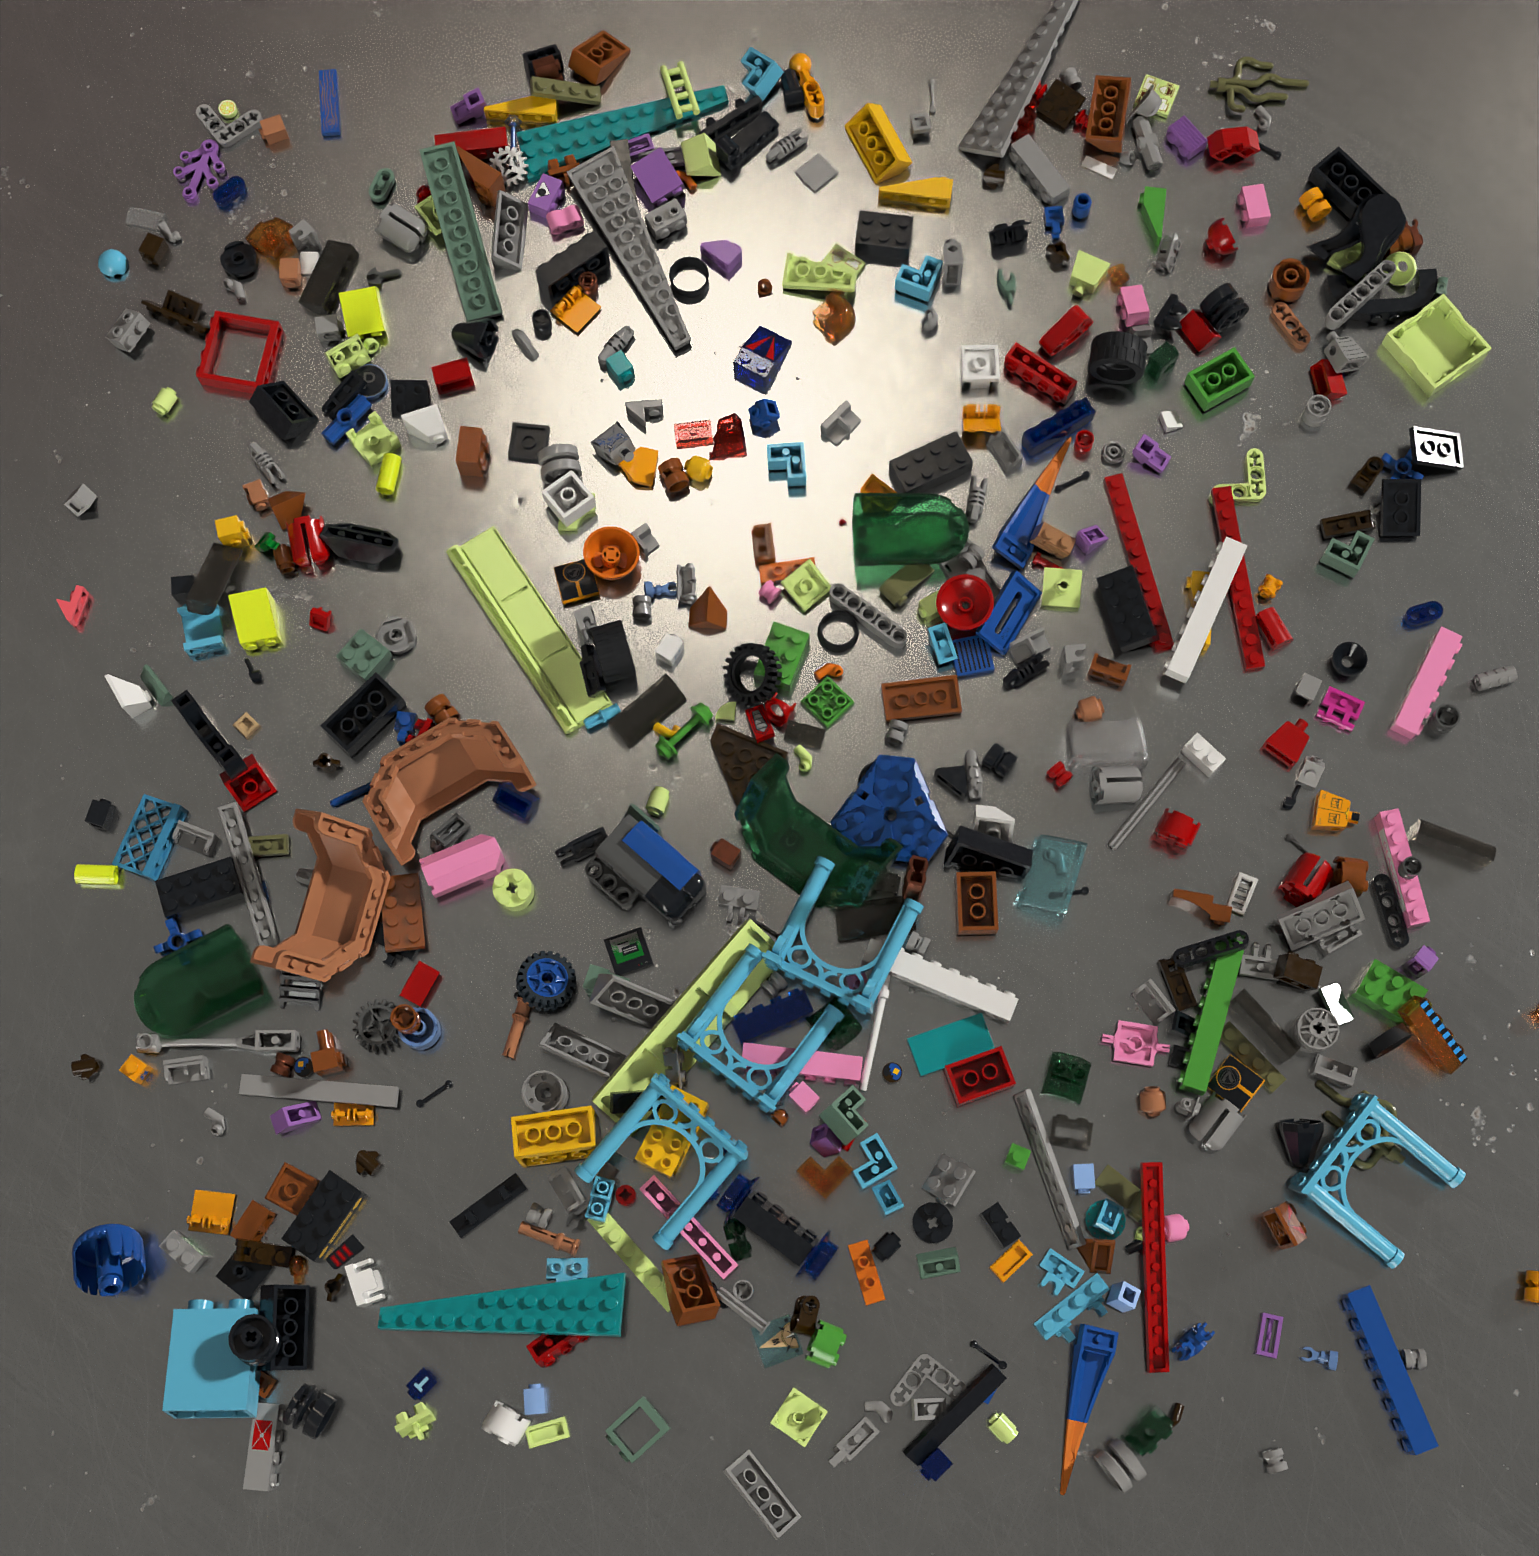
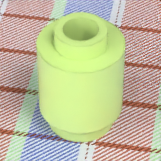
M166 387V389L161 388L153 400L151 408L164 416L178 399L176 392L169 387Z
M655 786L654 790L651 791L645 807L650 815L659 816L664 814L670 798L669 790Z
M995 1412L988 1419V1428L1001 1442L1004 1441L1006 1444H1009L1019 1433L1016 1430V1426L1003 1412L999 1414Z

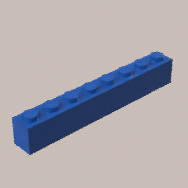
M1363 1286L1343 1294V1305L1351 1313L1353 1318L1351 1319V1324L1354 1330L1359 1332L1361 1337L1359 1342L1362 1349L1367 1351L1370 1358L1368 1359V1364L1371 1370L1376 1372L1378 1377L1376 1379L1380 1391H1384L1387 1398L1385 1399V1404L1395 1417L1393 1422L1397 1431L1401 1432L1403 1436L1402 1444L1404 1449L1410 1455H1418L1438 1447L1439 1445L1371 1286Z

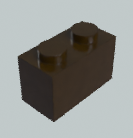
M1287 952V954L1278 956L1273 978L1305 991L1316 990L1323 967L1317 965L1314 960L1300 958L1299 954L1295 952Z

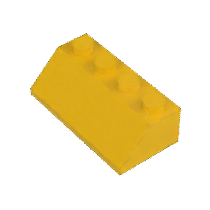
M867 103L844 126L875 184L900 175L913 163L881 105Z

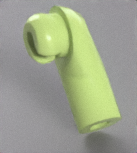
M799 744L794 749V752L800 757V765L798 767L800 771L808 772L812 767V755Z

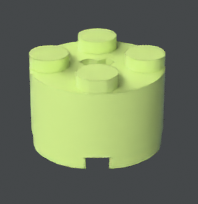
M512 868L502 871L494 878L492 886L493 895L503 908L510 911H521L529 906L534 898L535 889L526 873L520 869ZM512 887H516L515 893H511Z

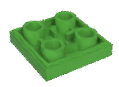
M827 676L800 703L828 729L855 701Z

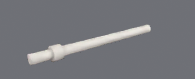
M888 974L877 996V1006L858 1089L861 1091L867 1090L885 1001L888 999L890 992L888 990L890 974Z

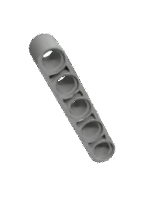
M1390 260L1381 262L1329 310L1324 321L1325 326L1331 330L1338 329L1391 280L1396 271L1394 262Z
M836 583L831 586L829 599L832 604L852 615L858 623L891 647L902 649L906 645L907 632L904 628L843 584ZM838 591L841 592L843 595L841 597H836L833 595V593ZM854 602L858 606L856 608H851L848 606V604ZM869 613L873 617L871 619H866L863 615ZM885 624L888 629L881 630L878 626ZM900 635L903 637V640L896 641L893 637Z

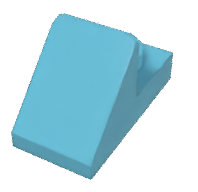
M944 622L927 628L930 646H933L938 664L958 659L947 624Z

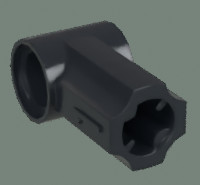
M784 70L780 78L784 89L783 94L786 106L804 103L803 90L801 86L799 87L795 70Z

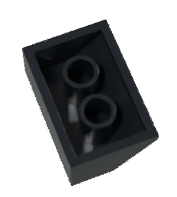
M285 381L258 385L249 401L283 440L299 436L318 420V417Z

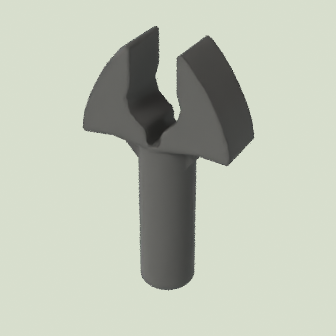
M374 267L366 274V278L376 277V279L367 281L368 285L382 288L381 282L384 279L401 275V270L396 268L379 272Z
M587 1208L579 1215H575L572 1211L569 1214L566 1222L567 1227L572 1221L579 1220L578 1226L571 1231L572 1233L587 1229L584 1226V1221L587 1219L585 1218Z

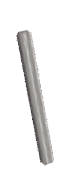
M1176 758L1110 839L1108 845L1112 849L1116 850L1184 767L1185 762Z

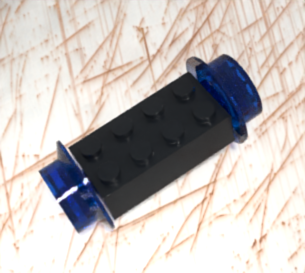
M740 1173L716 1205L726 1213L724 1223L727 1224L732 1217H735L798 1266L805 1261L795 1277L806 1274L816 1281L839 1249L836 1244L830 1241L831 1230L829 1229L819 1242L815 1232L801 1227L799 1220L793 1216L788 1217L783 1213V1208L768 1202L766 1195L759 1191L757 1193L755 1191L752 1192L760 1179L759 1176L750 1180Z

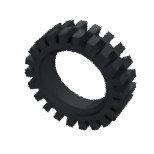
M740 644L741 646L734 648L735 651L729 653L732 658H726L725 662L729 663V665L723 666V670H728L727 674H723V678H728V681L724 682L725 686H730L727 691L733 693L732 697L740 702H765L767 698L773 696L771 692H777L778 688L775 685H780L781 683L780 680H777V677H782V672H777V669L782 668L781 664H776L779 658L774 656L775 652L773 650H769L770 647L763 644ZM754 655L762 661L765 668V677L759 688L750 691L741 682L740 668L746 658Z

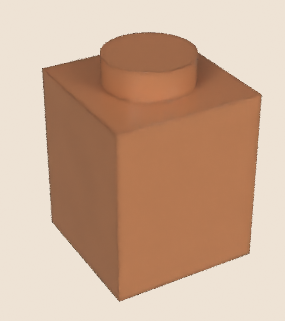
M280 114L260 121L262 128L259 131L262 139L267 140L268 145L289 139Z
M280 258L279 279L282 286L287 288L301 286L302 274L299 258Z

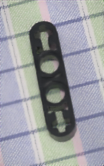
M1378 874L1372 879L1371 887L1389 942L1392 947L1401 949L1409 943L1406 925L1390 878L1385 874ZM1379 879H1380L1382 882L1385 881V885H1383V889H1382V886H1381V885H1377V882L1379 881ZM1383 890H1384V892H1385L1386 890L1389 891V892L1383 893L1382 895L1379 894V893H1381ZM1383 897H1389L1392 900L1391 907L1383 905ZM1389 916L1397 917L1398 924L1396 926L1389 924ZM1399 927L1401 928V930H1399L1398 932L1395 931V932L1392 933V931H1391V930H1396V929H1398ZM1397 933H1398V936H1399V937H1403V939H1404V940L1401 942V944H1400L1399 941H1397V942L1395 941V938L1397 937Z
M1237 930L1179 948L1173 954L1174 963L1180 968H1186L1244 950L1249 946V936L1245 931ZM1241 936L1244 939L1242 944H1239L1237 937ZM1228 939H1231L1233 945L1231 948ZM1218 942H1224L1227 946L1224 950L1219 951L1215 948V945ZM1205 948L1207 954L1200 957L1196 955V950ZM1189 951H1192L1194 959H1191ZM1183 954L1185 957L1184 962L1179 959V955Z

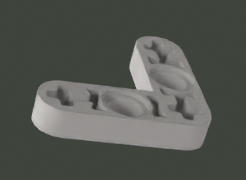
M202 104L196 109L199 121L219 146L223 148H229L261 126L260 121L263 120L261 113L254 109L225 126L209 105ZM203 112L208 113V116H209V119H208V120H207L206 116H205L204 114H202ZM213 123H219L217 129L210 128ZM237 126H244V130L241 132H236L235 128Z
M922 1354L916 1358L891 1391L890 1400L895 1406H904L926 1378L954 1400L959 1394L954 1396V1390L950 1386L948 1390L944 1388L949 1383L951 1377L954 1379L952 1382L954 1386H962V1392L966 1389V1385L928 1354ZM928 1358L930 1367L923 1368L921 1373H924V1376L921 1378L919 1373L912 1369L914 1366L919 1369L921 1366L920 1359L925 1360ZM938 1371L946 1373L947 1379L944 1383L936 1381L935 1375ZM910 1374H914L918 1378L917 1385L913 1387L909 1386L906 1382V1378ZM901 1383H903L912 1392L908 1394L906 1391L903 1395L905 1400L903 1402L898 1401L897 1403L894 1401L896 1399L894 1393H900L903 1390L900 1387Z

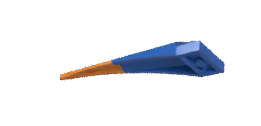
M1071 437L1066 439L1000 529L999 535L991 547L1019 569L1024 568L1032 554L1034 544L1029 541L1036 526L1041 523L1054 482L1071 442Z
M1080 1324L1077 1344H1074L1060 1487L1061 1495L1066 1493L1087 1422L1116 1352L1119 1332Z

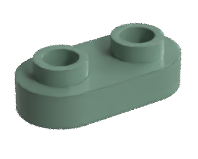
M381 168L375 175L368 190L370 198L374 202H382L387 198L395 182V176L391 169Z

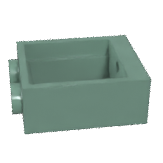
M643 1396L605 1430L608 1434L605 1437L612 1446L616 1444L620 1448L619 1454L625 1462L630 1460L631 1463H634L671 1428ZM641 1407L660 1431L633 1455L615 1434L614 1430Z

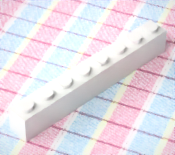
M1227 536L1224 542H1219L1215 551L1218 553L1217 558H1212L1208 566L1211 571L1209 575H1204L1201 585L1204 587L1202 591L1198 590L1193 601L1196 602L1194 608L1190 607L1187 613L1188 623L1187 625L1183 623L1179 634L1182 636L1180 641L1175 640L1171 651H1174L1172 658L1168 656L1164 667L1167 670L1164 675L1185 684L1188 681L1248 545Z
M877 937L876 939H870L862 958L863 964L866 965L877 957L885 940ZM901 948L889 972L890 975L1007 1024L1010 1022L1019 1000L1015 998V994L1009 991H1004V993L996 990L997 987L992 984H981L973 976L968 975L964 977L956 969L949 968L947 970L941 967L942 964L933 960L928 962L923 960V956L917 953H912L911 955L904 952V948Z

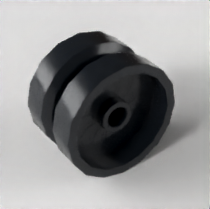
M258 1314L245 1315L238 1319L231 1327L228 1336L229 1347L233 1354L245 1364L254 1367L262 1366L272 1361L278 1354L281 1346V1335L277 1327L267 1318Z

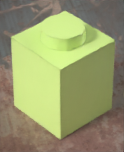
M939 590L919 601V608L917 610L920 616L925 618L927 622L939 617L936 606Z

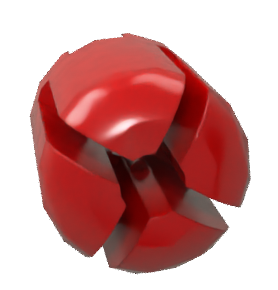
M310 515L294 518V523L288 525L286 522L292 558L296 565L306 568L313 567L312 559L317 566L324 564L329 559V546L320 538V534L325 527L322 516H320V519H311Z
M1305 853L1300 855L1279 885L1278 890L1281 888L1285 894L1283 898L1295 907H1299L1319 897L1333 878V869L1324 860L1315 870L1307 884L1303 885L1321 858L1316 854Z

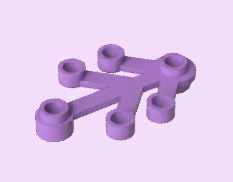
M208 139L203 141L199 149L190 153L188 151L181 152L180 159L185 164L200 156L201 159L184 168L177 166L173 169L177 179H182L185 175L194 172L189 186L185 187L182 191V196L187 203L197 201L198 194L196 188L203 172L207 178L206 182L209 188L215 189L219 185L217 178L213 176L207 164L209 158H211L216 173L221 174L225 171L223 162L217 156L219 146L215 140Z

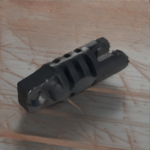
M1038 653L1025 663L1017 666V668L1012 669L1008 675L1002 678L1003 684L1007 689L1020 685L1033 677V675L1049 667L1050 663L1047 660H1043V655Z

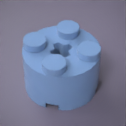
M414 1007L413 1009L421 1018L420 1026L422 1031L416 1030L411 1034H403L398 1031V1035L409 1047L416 1050H425L437 1042L441 1035V1026L437 1017L431 1011L425 1008Z

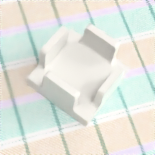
M998 344L961 345L960 374L962 383L971 382V389L989 388L990 382L1000 381Z
M371 1258L344 1266L358 1307H367L372 1305V1303L385 1299L384 1294L370 1298V1294L384 1289L378 1270L373 1271L371 1268L361 1271V1268L374 1264V1260Z

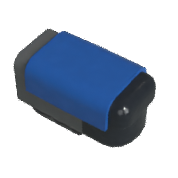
M630 814L600 844L595 851V856L585 866V873L588 878L618 905L627 907L640 896L670 922L679 920L693 903H697L706 892V885L701 877L700 870L645 822H638ZM598 867L600 869L599 873L595 876L590 875L591 868ZM611 879L614 881L613 887L605 888V881ZM623 892L629 894V898L626 901L619 900V895Z

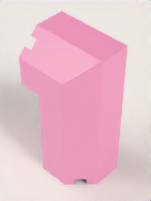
M480 834L419 859L428 886L432 887L431 892L437 898L478 880L486 881L500 873L505 858L495 837Z

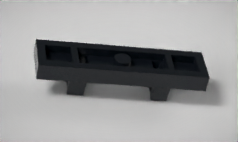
M757 95L746 103L741 98L735 101V110L717 121L710 116L706 119L707 127L700 131L699 134L705 133L714 141L761 111V98Z
M514 1173L449 1222L462 1239L528 1189L517 1173Z

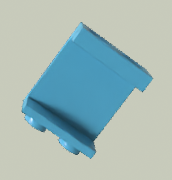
M206 599L201 601V603H188L177 608V612L182 617L186 643H183L184 651L189 656L226 648L220 610L215 600Z

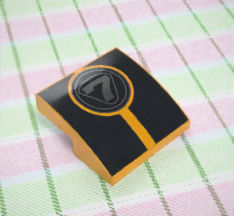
M584 559L553 567L563 604L600 595L595 575L589 570Z
M1230 1054L1209 1081L1208 1088L1216 1092L1222 1099L1225 1098L1242 1112L1265 1080Z

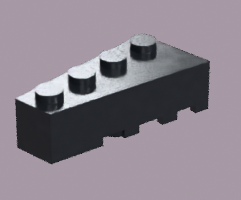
M960 825L946 849L944 867L951 868V865L961 866L960 869L962 870L974 868L981 869L980 872L996 871L1001 876L1024 879L1032 867L1033 850Z

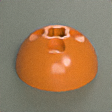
M614 526L602 527L592 532L586 539L583 547V557L587 567L594 575L605 580H618L629 575L636 567L640 555L638 543L633 535L622 528Z

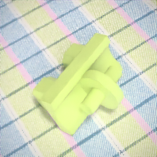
M423 1402L414 1405L413 1409L416 1415L409 1418L406 1412H401L395 1416L397 1425L394 1427L402 1438L408 1435L410 1439L417 1436L420 1441L423 1440V1432L429 1430L428 1424L436 1420L434 1414Z

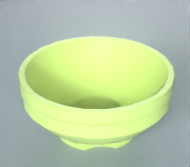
M1399 251L1392 253L1385 259L1394 262L1396 265V271L1389 283L1401 286L1409 283L1414 278L1417 266L1410 254ZM1401 261L1406 262L1408 266L1404 272L1398 268V264Z

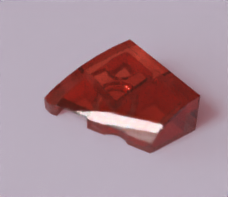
M1032 99L1025 106V113L1017 122L1018 128L1011 135L1014 142L1027 134L1030 136L1034 135L1036 128L1034 124L1036 119V99Z
M736 413L718 419L717 432L713 437L715 443L712 452H709V457L711 459L722 458L747 451L742 419Z

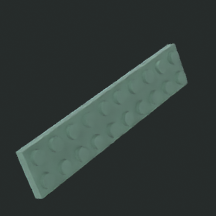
M455 141L419 149L466 321L503 315Z

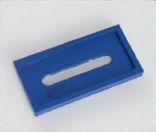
M1012 570L994 600L991 616L983 625L977 628L975 633L1001 655H1005L1009 649L1010 642L1016 638L1042 592L1017 570ZM1019 592L1020 598L1015 604L1016 606L1012 609L1011 613L1009 614L1008 618L1006 619L1005 623L1000 629L1001 631L998 634H996L995 628L997 627L998 623L1000 622L1001 618L1003 617L1004 613L1006 612L1016 593Z

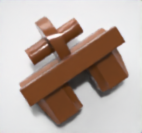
M574 155L565 156L566 166L559 167L557 159L548 160L547 175L554 178L559 177L557 179L565 182L566 187L570 186V178L567 175V171L580 165L579 162L577 163Z

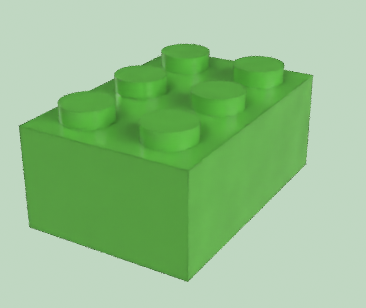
M1234 347L1190 371L1184 383L1205 412L1250 387L1255 376Z
M774 621L764 646L770 647L769 650L775 652L774 656L779 658L776 664H781L782 667L777 669V672H782V677H777V680H780L781 683L780 685H775V687L790 692L809 644L810 634ZM759 659L754 671V680L763 682L765 668Z
M1374 959L1368 964L1351 996L1395 1023L1408 1025L1428 989L1379 960Z

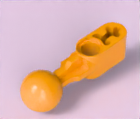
M797 53L791 57L789 68L795 70L796 76L800 77L799 84L803 90L804 103L808 114L812 118H820L824 114L825 99L818 82L809 74L812 67L811 59L804 53Z

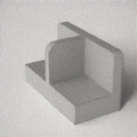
M845 400L821 424L820 432L833 444L838 445L861 422V418L851 411V403Z
M1044 627L1010 642L1008 651L1017 666L1036 654H1042L1051 649L1044 635Z

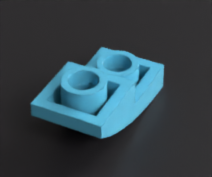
M596 1175L585 1218L605 1223L616 1183L615 1180Z

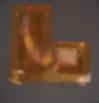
M810 1156L796 1170V1173L826 1201L854 1169L838 1156L824 1170Z

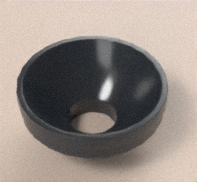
M1354 642L1341 643L1332 654L1333 667L1344 676L1358 675L1367 665L1366 651L1362 646ZM1350 658L1352 666L1345 667L1342 664V659Z

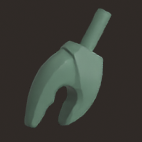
M999 268L997 273L998 286L1002 293L1008 297L1009 305H1013L1012 295L1017 287L1015 275L1010 271L1009 280L1006 281L1003 278L1002 268Z
M1448 277L1438 278L1436 292L1439 296L1442 294L1447 295Z

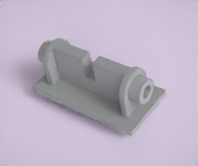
M1174 232L1173 236L1166 235L1163 238L1160 251L1166 253H1159L1156 261L1157 269L1163 270L1167 268L1170 274L1173 266L1176 265L1177 251L1181 248V240H1179L1176 232Z
M687 563L686 567L677 564V601L692 604L696 597L695 583L692 582V580H695L696 568L693 563Z
M678 1045L676 1050H673L672 1047H666L663 1052L664 1065L672 1066V1069H665L666 1077L670 1080V1085L677 1087V1084H679V1089H682L684 1082L687 1080L686 1070H682L684 1051H680Z
M1200 1097L1194 1100L1183 1098L1176 1103V1111L1186 1115V1121L1198 1115L1201 1108V1103H1198Z

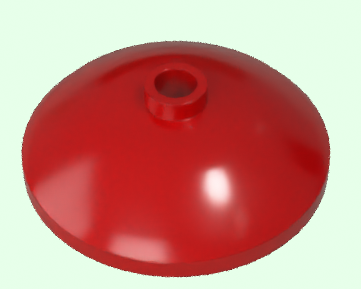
M961 574L948 579L941 586L937 594L936 606L940 618L948 626L957 630L967 631L980 627L989 619L994 607V597L991 588L984 580L974 575ZM965 603L969 604V607L966 609L962 607Z

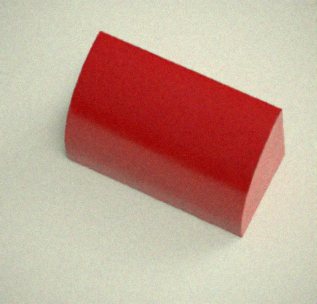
M1192 309L1180 321L1181 330L1198 352L1208 349L1222 338L1199 309Z
M467 357L431 367L439 395L475 385Z
M1321 359L1310 367L1317 395H1324L1329 400H1335L1347 395L1342 373H1336L1328 359Z
M1274 607L1257 613V624L1273 651L1294 640Z
M418 961L402 988L399 997L421 1007L440 972Z

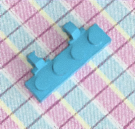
M1096 1273L1034 1322L1033 1325L1045 1340L1056 1334L1058 1338L1062 1335L1070 1343L1076 1338L1068 1328L1072 1325L1070 1321L1086 1308L1088 1310L1093 1308L1099 1317H1103L1108 1311L1102 1305V1302L1105 1301L1102 1296L1110 1288L1100 1275Z

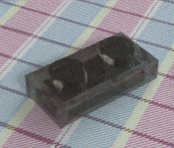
M788 720L784 740L821 749L826 729Z

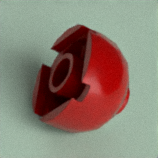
M1224 217L1216 220L1209 226L1207 231L1208 239L1205 240L1209 250L1214 249L1219 255H1229L1239 250L1238 247H1233V244L1236 242L1228 225H1223L1222 223L1225 220Z

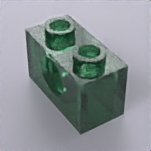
M1166 341L1150 354L1145 371L1156 383L1173 371L1179 356L1176 347Z
M1155 1404L1127 1431L1124 1438L1143 1457L1147 1452L1151 1454L1156 1450L1158 1441L1161 1439L1166 1440L1173 1431L1171 1429L1174 1422ZM1145 1429H1153L1156 1432V1435H1148Z

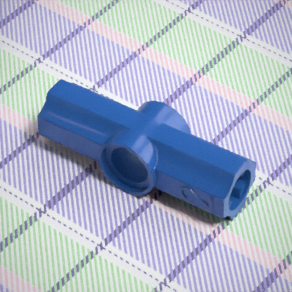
M359 394L346 408L338 411L337 417L321 433L322 436L334 445L347 431L356 427L357 421L372 407L371 403L363 395ZM345 418H350V420L346 422L343 421Z

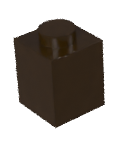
M148 232L138 251L142 256V260L146 263L160 265L169 247L164 238Z

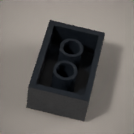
M859 210L854 253L908 260L914 216Z

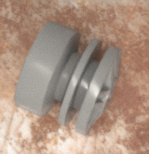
M1311 1008L1305 1011L1293 1021L1290 1029L1294 1045L1300 1051L1307 1054H1317L1331 1047L1337 1041L1340 1033L1336 1017L1330 1011L1323 1008ZM1317 1025V1029L1321 1030V1032L1317 1033L1313 1027Z
M543 1070L532 1073L527 1077L522 1086V1099L525 1105L537 1113L562 1110L569 1098V1089L566 1082L560 1076ZM545 1090L549 1091V1093H551V1096L545 1097V1094H543V1092Z

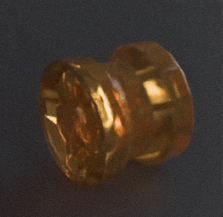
M1123 263L1114 265L1108 270L1114 286L1122 285L1130 279Z

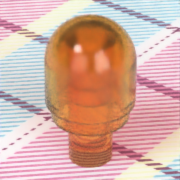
M295 1255L290 1259L289 1272L291 1276H294L295 1285L302 1284V1275H305L306 1261L303 1256Z

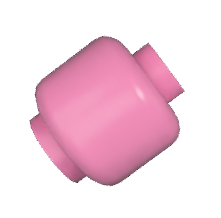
M1180 1214L1165 1215V1241L1174 1242L1185 1239L1189 1231L1188 1221Z

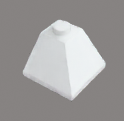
M437 404L401 415L408 434L430 444L442 443L445 439H449Z
M105 675L119 704L132 718L153 707L150 703L153 699L147 690L143 691L140 686L112 675Z
M976 805L973 830L1012 843L1015 819L997 807Z

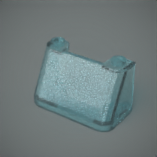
M1040 834L1039 837L1035 836L1032 847L1035 848L1032 867L1027 874L1022 891L1018 890L1015 902L1018 903L1017 909L1062 923L1070 904L1088 844Z

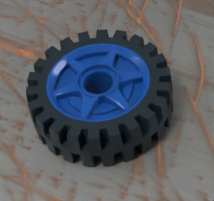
M540 951L539 954L536 952L531 957L528 956L521 964L516 978V988L519 990V996L523 997L522 1001L524 1003L528 1002V1006L531 1008L535 1006L536 1010L539 1011L541 1008L544 1011H549V1009L553 1011L557 1007H563L571 998L576 985L575 970L572 969V964L566 962L567 958H560L559 953L553 955V951H548L547 953ZM542 979H548L551 983H544Z

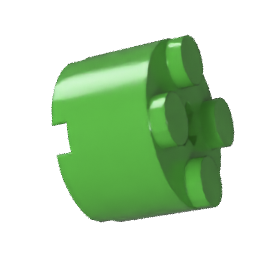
M819 1320L818 1324L821 1326L819 1329H815L814 1334L810 1338L807 1347L810 1355H805V1359L830 1368L831 1365L836 1366L839 1359V1354H837L838 1348L844 1345L847 1334L843 1333L842 1328Z

